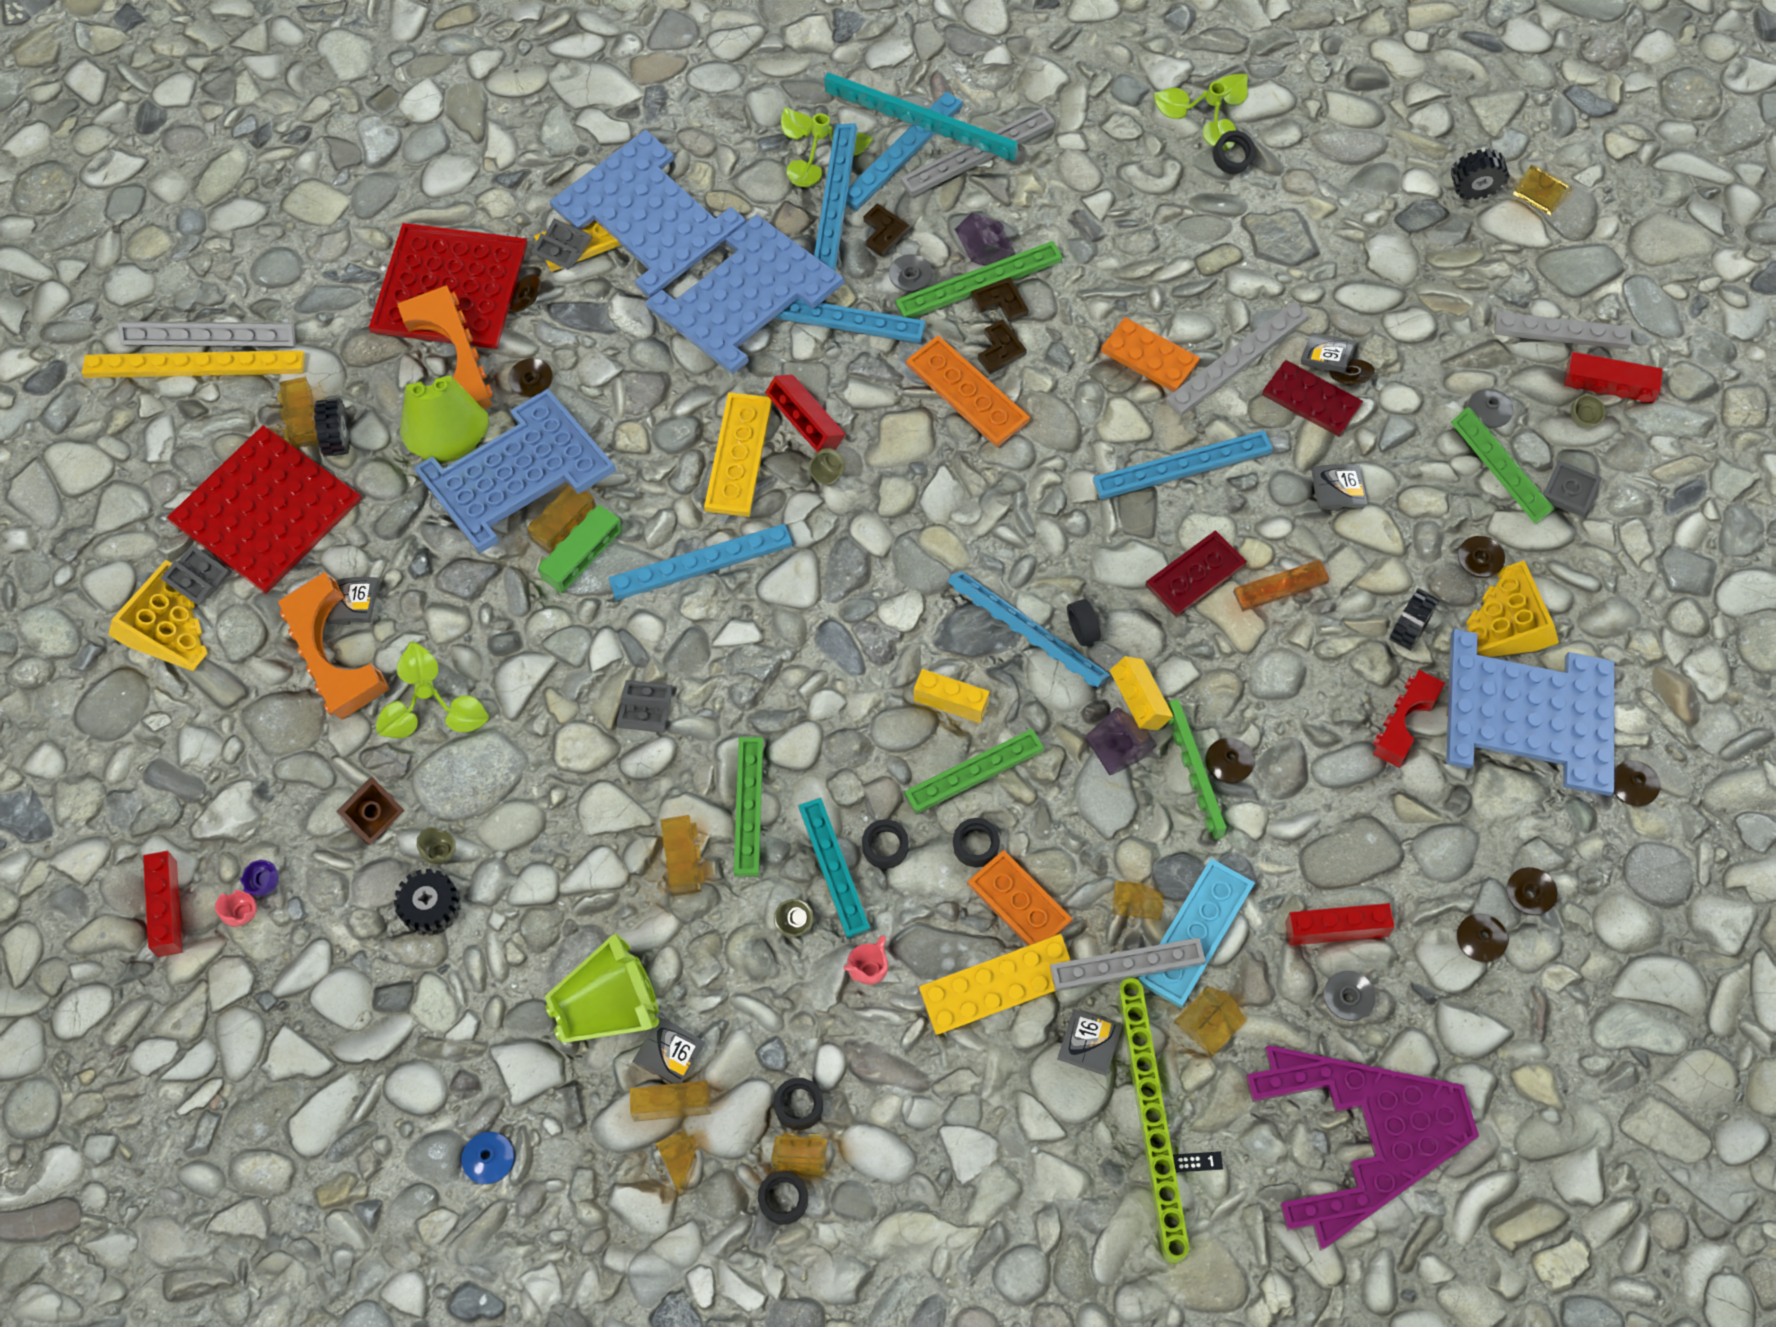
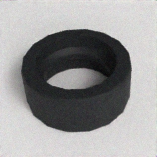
M1233 130L1222 134L1214 145L1212 154L1215 164L1223 172L1238 174L1249 166L1254 159L1256 150L1254 142L1247 134ZM1226 142L1237 143L1243 148L1245 159L1242 162L1236 163L1226 158L1222 149Z
M1081 599L1068 604L1067 615L1069 623L1078 643L1081 646H1086L1100 641L1101 630L1091 603L1087 599Z
M970 818L960 823L956 828L953 836L954 854L966 866L983 867L998 855L1000 847L999 832L994 824L988 820ZM969 831H983L990 837V848L984 854H969L962 847L963 836Z
M889 819L877 820L871 823L865 829L862 836V848L866 860L874 867L881 869H890L900 865L906 858L909 850L908 834L904 827L898 822ZM880 832L893 833L900 841L899 849L891 856L883 857L876 855L871 848L872 838Z
M792 1078L778 1087L774 1095V1110L778 1120L785 1127L792 1130H805L819 1121L823 1112V1097L820 1089L812 1081L805 1078ZM795 1089H803L809 1092L814 1100L812 1112L802 1119L790 1117L783 1108V1101L786 1095Z
M777 1171L769 1174L762 1181L758 1190V1203L762 1214L769 1221L778 1225H788L798 1221L804 1215L808 1207L809 1195L804 1181L797 1174L790 1171ZM780 1182L792 1184L799 1194L797 1206L787 1213L774 1211L768 1203L770 1189Z

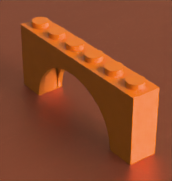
M446 285L398 303L403 322L409 332L415 330L435 331L447 337L455 345L457 366L453 378L483 409L492 407L490 398L494 396L490 385H485L483 381L487 377L483 367H478L476 361L480 360L476 348H471L469 342L473 341L469 329H464L463 327L466 320L462 310L457 311L456 305H459V301L455 292L450 293Z
M323 572L279 600L278 603L281 608L279 613L290 626L288 632L299 645L297 651L308 664L306 669L317 683L315 684L317 692L326 701L324 703L326 711L330 715L334 714L342 720L390 689L381 671L372 664L358 669L345 670L334 667L327 658L323 647L324 625L333 607L344 596L336 580L326 572Z

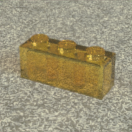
M306 376L279 382L281 391H278L277 395L280 405L283 404L280 415L282 422L286 424V428H283L285 441H290L291 445L295 448L318 444L312 389Z
M570 485L565 487L560 492L558 498L553 503H549L538 518L530 522L527 528L530 540L551 554L555 550L556 545L570 535L573 527L579 525L585 519L586 514L596 508L594 497L585 490L577 494Z
M690 815L660 819L672 897L702 892L701 883L705 882L703 868H698L697 860H702L700 845H695L694 837H698L696 822H691Z
M708 1081L629 1088L630 1114L634 1122L712 1114Z

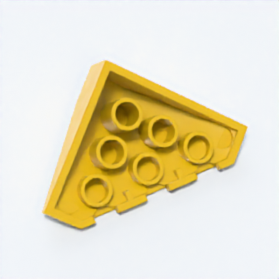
M165 560L111 620L108 635L129 648L194 671L207 656L206 647L201 646L199 639L202 631L198 618L194 619L193 616L194 602L160 579L172 564Z
M1525 560L1503 567L1497 574L1500 579L1496 586L1490 585L1482 597L1484 604L1479 611L1474 610L1466 622L1468 626L1466 631L1477 633V655L1494 657L1534 652L1558 644L1555 625Z

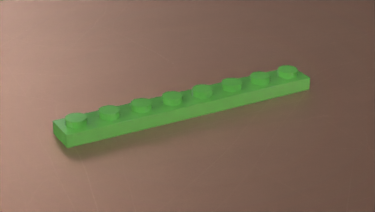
M1054 241L896 299L895 304L902 317L915 318L968 298L973 290L1009 277L1013 281L1062 262V255Z

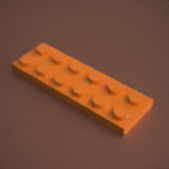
M939 335L906 359V366L997 448L1030 422V416Z

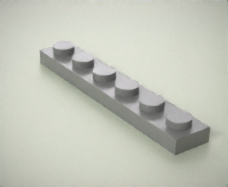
M1496 312L1494 335L1628 350L1631 345V326Z
M1200 938L1050 964V972L1055 992L1200 966L1204 965L1206 961Z

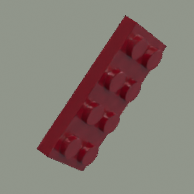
M1286 359L1262 392V396L1338 437L1343 434L1363 404V400Z
M1215 530L1148 579L1145 586L1177 618L1244 568L1247 561Z

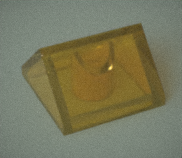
M1531 164L1514 191V195L1551 215L1574 186L1539 165Z
M1207 986L1178 1016L1174 1023L1213 1057L1246 1022V1018L1229 994Z

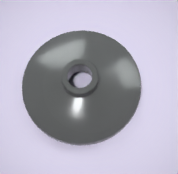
M913 254L903 255L892 262L889 268V278L892 284L900 290L917 291L929 284L932 278V268L930 263L921 256Z
M1495 389L1479 390L1471 396L1468 402V407L1475 412L1488 428L1504 426L1510 421L1514 411L1510 398L1503 392Z
M1341 971L1334 974L1327 981L1324 988V1001L1331 1013L1338 1018L1347 1021L1360 1020L1366 1017L1374 1007L1376 1000L1375 990L1371 982L1362 974L1354 971ZM1344 996H1351L1352 1002H1346Z

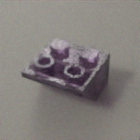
M971 212L955 228L971 262L987 266L1016 254L1012 247V241L1003 230V224L997 219L993 220L985 215Z

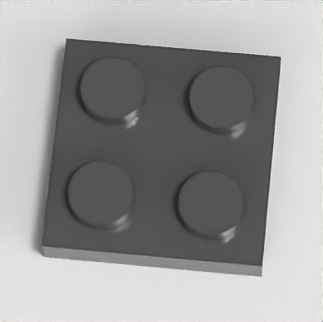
M1558 460L1543 495L1552 505L1585 517L1602 477Z

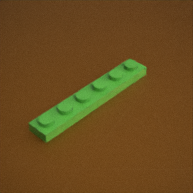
M1467 407L1451 421V424L1534 523L1538 524L1555 509L1471 408Z
M1179 699L1169 701L1168 707L1174 717L1167 723L1169 725L1172 724L1175 731L1173 732L1174 742L1176 746L1180 745L1182 750L1181 761L1183 766L1188 767L1190 772L1188 776L1191 788L1197 791L1198 796L1196 800L1200 811L1204 810L1206 829L1208 833L1212 832L1214 840L1223 838L1226 832V825Z
M1030 729L904 791V795L915 815L1044 752V747L1034 730Z
M739 737L734 853L735 877H759L763 737Z

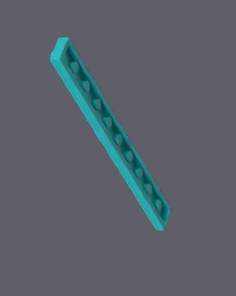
M829 72L824 77L825 92L832 96L841 97L851 103L860 104L870 110L879 111L887 116L898 118L906 123L914 124L925 130L960 141L965 145H971L984 152L998 155L1003 159L1015 161L1018 155V142Z

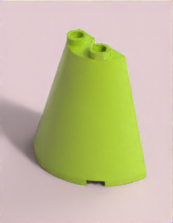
M451 375L436 378L430 386H425L422 382L405 385L399 432L404 445L413 455L416 454L422 457L423 460L433 456L438 463L452 462L473 452L480 440L485 438L489 426L488 413Z
M614 934L545 995L547 1002L545 1008L548 1015L556 1019L557 1026L554 1028V1032L560 1042L568 1043L646 1031L658 1026L659 1019L658 1017L655 1018V1014L659 1013L650 980L638 957L629 954L628 950L631 947L620 935Z

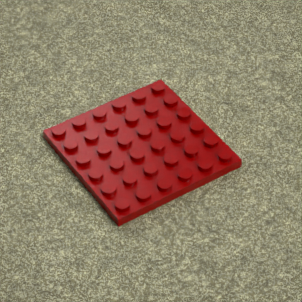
M402 223L370 321V333L452 343L447 337L435 331L415 330L409 332L397 305L400 302L447 285L450 293L455 292L459 301V305H456L457 311L462 310L466 323L463 324L464 329H469L473 341L469 342L470 346L498 349L528 246L527 238Z
M262 425L166 518L184 534L264 594H267L362 498L356 491Z

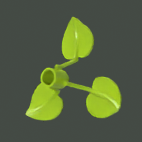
M1233 74L1219 78L1210 84L1208 91H1203L1202 95L1191 104H1188L1190 101L1188 94L1179 88H1168L1155 92L1154 101L1163 115L1171 119H1181L1186 116L1187 109H1191L1205 97L1209 105L1215 106L1214 122L1205 124L1202 135L1204 140L1214 147L1222 134L1236 130L1230 120L1222 119L1218 121L1220 103L1223 99L1226 104L1231 106L1242 104L1248 93V75ZM1226 142L1222 149L1225 151L1230 150L1235 143Z
M785 107L781 116V129L783 133L792 139H800L804 135L808 137L810 133L814 136L809 162L807 163L803 160L792 161L786 170L787 177L793 184L799 187H810L818 183L822 176L821 168L812 165L818 139H824L829 133L833 142V127L829 126L830 119L825 114H816L812 119L806 114ZM857 132L853 156L861 154L872 142L873 137Z
M410 641L397 663V674L400 679L406 683L414 684L415 692L412 694L410 706L406 708L400 701L391 702L386 705L377 718L376 732L380 736L390 738L408 737L416 730L418 724L416 715L411 712L417 698L427 699L432 695L435 696L443 709L449 712L445 717V723L454 731L470 732L476 730L488 721L489 715L481 702L469 695L455 698L451 702V708L448 707L438 694L437 689L433 687V679L436 678L439 670L436 659L426 648Z

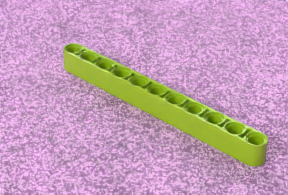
M1127 978L1120 985L1118 1001L1163 1257L1167 1262L1179 1264L1185 1259L1189 1251V1243L1144 991L1139 980ZM1133 989L1137 995L1129 997L1124 993V990ZM1136 1013L1141 1017V1020L1137 1022L1132 1021L1128 1015ZM1137 1037L1142 1038L1146 1044L1144 1046H1137L1132 1040ZM1144 1062L1149 1065L1150 1070L1146 1072L1138 1069L1137 1064ZM1145 1087L1151 1088L1155 1095L1146 1097L1142 1094L1141 1089ZM1146 1114H1156L1159 1121L1156 1123L1149 1122L1146 1119ZM1154 1138L1160 1139L1164 1147L1156 1149L1151 1145L1150 1140ZM1158 1164L1166 1166L1168 1173L1165 1175L1158 1174L1155 1166ZM1164 1190L1169 1191L1173 1196V1200L1169 1202L1164 1201L1160 1198L1159 1193ZM1172 1217L1177 1221L1178 1226L1176 1228H1169L1165 1225L1164 1219ZM1178 1244L1182 1248V1254L1173 1255L1169 1251V1245Z

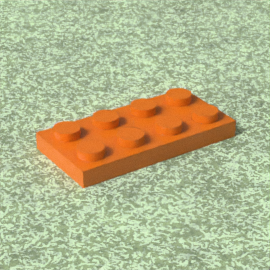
M1126 317L1123 318L1101 347L1103 354L1172 392H1175L1184 384L1200 361V357Z
M1004 850L967 881V885L1027 946L1060 934L1073 921Z

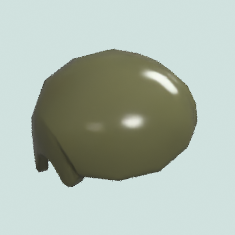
M1584 394L1573 402L1570 415L1572 421L1578 427L1590 429L1596 427L1604 420L1606 410L1603 402L1597 396Z
M825 448L818 451L810 460L809 471L815 481L822 485H831L842 476L846 463L838 451L832 448Z
M431 826L422 830L418 835L417 849L423 860L431 864L441 865L449 861L455 854L456 841L448 830L441 831L436 826Z
M789 899L781 902L774 913V923L778 930L791 937L805 934L810 930L814 922L813 910L807 902L800 899Z

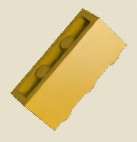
M1124 656L1109 670L1139 728L1158 731L1174 717L1143 659Z
M925 669L921 670L914 686L915 702L980 724L989 705L990 691Z

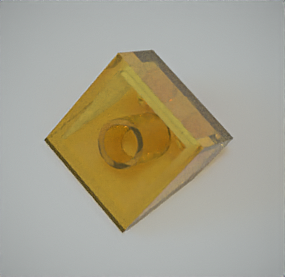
M783 1133L782 1136H775L771 1157L774 1172L790 1171L797 1175L827 1176L828 1139L823 1138V1135L809 1134L808 1138L797 1137V1134Z

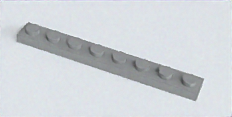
M1041 108L993 133L1015 140L1019 145L1053 128L1055 121L1044 108ZM966 145L901 177L900 182L912 198L996 155L984 152L971 145Z
M1293 301L1169 395L1165 403L1182 417L1309 319V314Z
M121 321L118 323L120 345H296L294 323Z

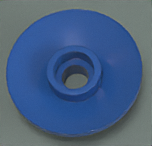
M496 1132L480 1133L466 1144L462 1152L461 1163L463 1170L476 1183L485 1185L496 1183L502 1180L511 1170L514 1162V1151L510 1142L503 1135ZM484 1152H490V1157L487 1160L482 1159Z

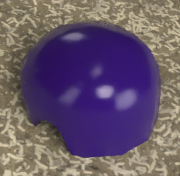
M260 859L251 862L244 869L240 882L243 885L244 892L262 897L269 895L275 890L279 882V874L272 862Z

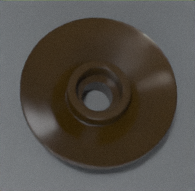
M527 275L516 284L509 308L512 312H520L536 301L541 287V280L537 275Z
M536 358L519 361L511 368L508 375L511 389L516 394L524 397H534L550 387L553 380L550 366Z
M1351 359L1348 362L1345 373L1329 370V375L1332 379L1347 385L1365 383L1371 380L1375 374L1373 365L1360 359Z
M1473 536L1461 544L1458 550V561L1468 574L1479 578H1489L1502 570L1505 564V553L1495 540L1485 536Z
M1222 738L1215 741L1209 747L1205 762L1210 774L1219 781L1237 783L1246 779L1251 774L1254 767V756L1248 745L1241 740ZM1231 754L1235 756V759H1228L1227 755Z
M1630 760L1622 762L1615 767L1614 794L1622 802L1631 806H1645L1657 798L1660 792V780L1657 773L1649 765L1640 761ZM1634 777L1640 779L1641 783L1636 782Z
M1525 867L1515 871L1510 876L1506 886L1510 903L1517 910L1527 915H1542L1551 910L1557 901L1558 891L1554 880L1550 875L1538 868ZM1526 891L1532 892L1534 897L1527 896Z
M1472 914L1466 917L1457 929L1458 945L1462 952L1472 960L1478 962L1494 961L1501 957L1507 948L1508 935L1504 926L1490 915ZM1480 932H1486L1488 934V938H1483L1480 935Z

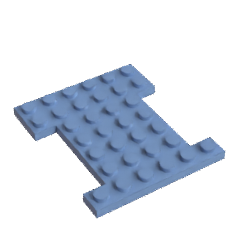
M645 129L551 199L550 206L572 227L582 230L595 220L612 237L617 239L625 249L648 269L647 272L635 280V285L647 297L651 298L659 290L665 288L723 243L725 238L746 223V219L732 207L728 208L717 218H714L661 170L674 160V154Z
M757 214L725 238L726 245L736 252L675 300L661 289L645 301L646 307L732 375L749 362L747 355L737 347L799 298L814 309L845 284L844 278Z
M549 389L510 410L512 417L519 425L443 469L432 456L413 467L422 482L479 554L499 542L497 536L490 528L494 524L566 481L579 494L617 471L612 461Z
M1454 629L1451 632L1446 764L1470 769L1473 766L1474 747L1563 764V787L1611 796L1614 793V661L1568 652L1565 655L1564 672L1477 655V633Z

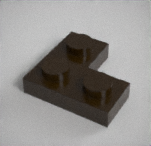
M878 203L863 216L864 222L876 230L866 240V246L881 257L910 231L908 223Z
M1011 277L971 291V298L979 313L1000 306L1008 322L1027 316L1029 313Z
M1003 319L984 329L985 336L993 346L979 353L978 360L989 375L1027 355V349Z

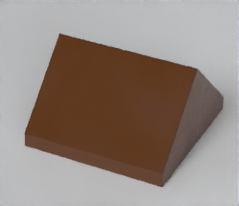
M371 776L336 812L345 826L368 845H371L405 810Z

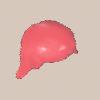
M881 936L876 944L858 945L849 953L847 965L843 969L849 972L854 981L873 985L885 978L888 971V960L884 948L885 936Z

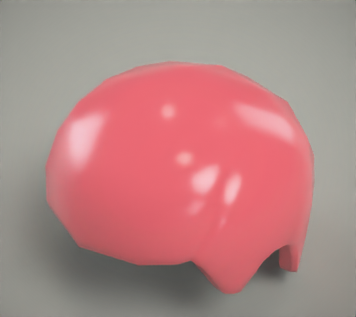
M236 889L233 894L226 895L222 893L215 903V912L226 925L239 927L252 921L255 917L257 901L251 894Z

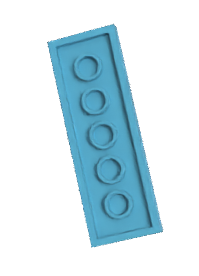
M1211 858L1159 944L1200 938L1206 961L1205 964L1140 976L1138 980L1142 986L1182 1009L1254 887L1255 882Z

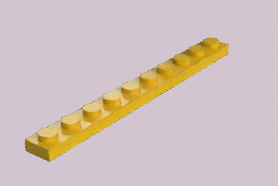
M303 350L95 354L84 356L82 375L84 378L303 374L305 354Z

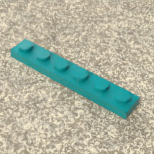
M820 797L798 805L846 939L870 932L869 923L822 798Z

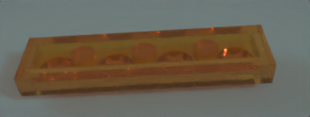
M1317 560L1235 587L1233 593L1243 612L1327 584L1330 578L1321 561Z

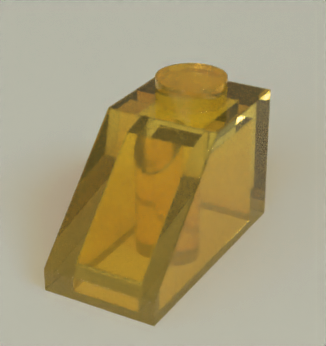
M1115 881L1112 915L1162 919L1163 894L1141 883Z
M682 1130L656 1143L679 1196L684 1195L698 1160L695 1151L699 1150L694 1136L688 1137L686 1131Z

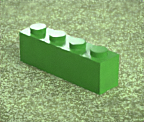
M600 504L594 510H590L586 514L585 519L579 525L573 527L570 535L556 545L555 550L550 556L545 557L540 562L538 571L541 579L562 594L623 530L620 518Z

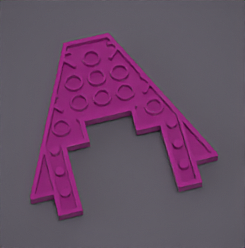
M1270 1045L1265 1047L1270 1070L1246 1075L1252 1102L1328 1087L1335 1112L1361 1108L1375 1157L1350 1162L1356 1188L1281 1202L1280 1204L1287 1231L1313 1226L1320 1251L1333 1244L1479 1137L1464 1086L1461 1084Z

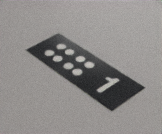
M1221 1151L1173 1154L1176 1173L1223 1170Z

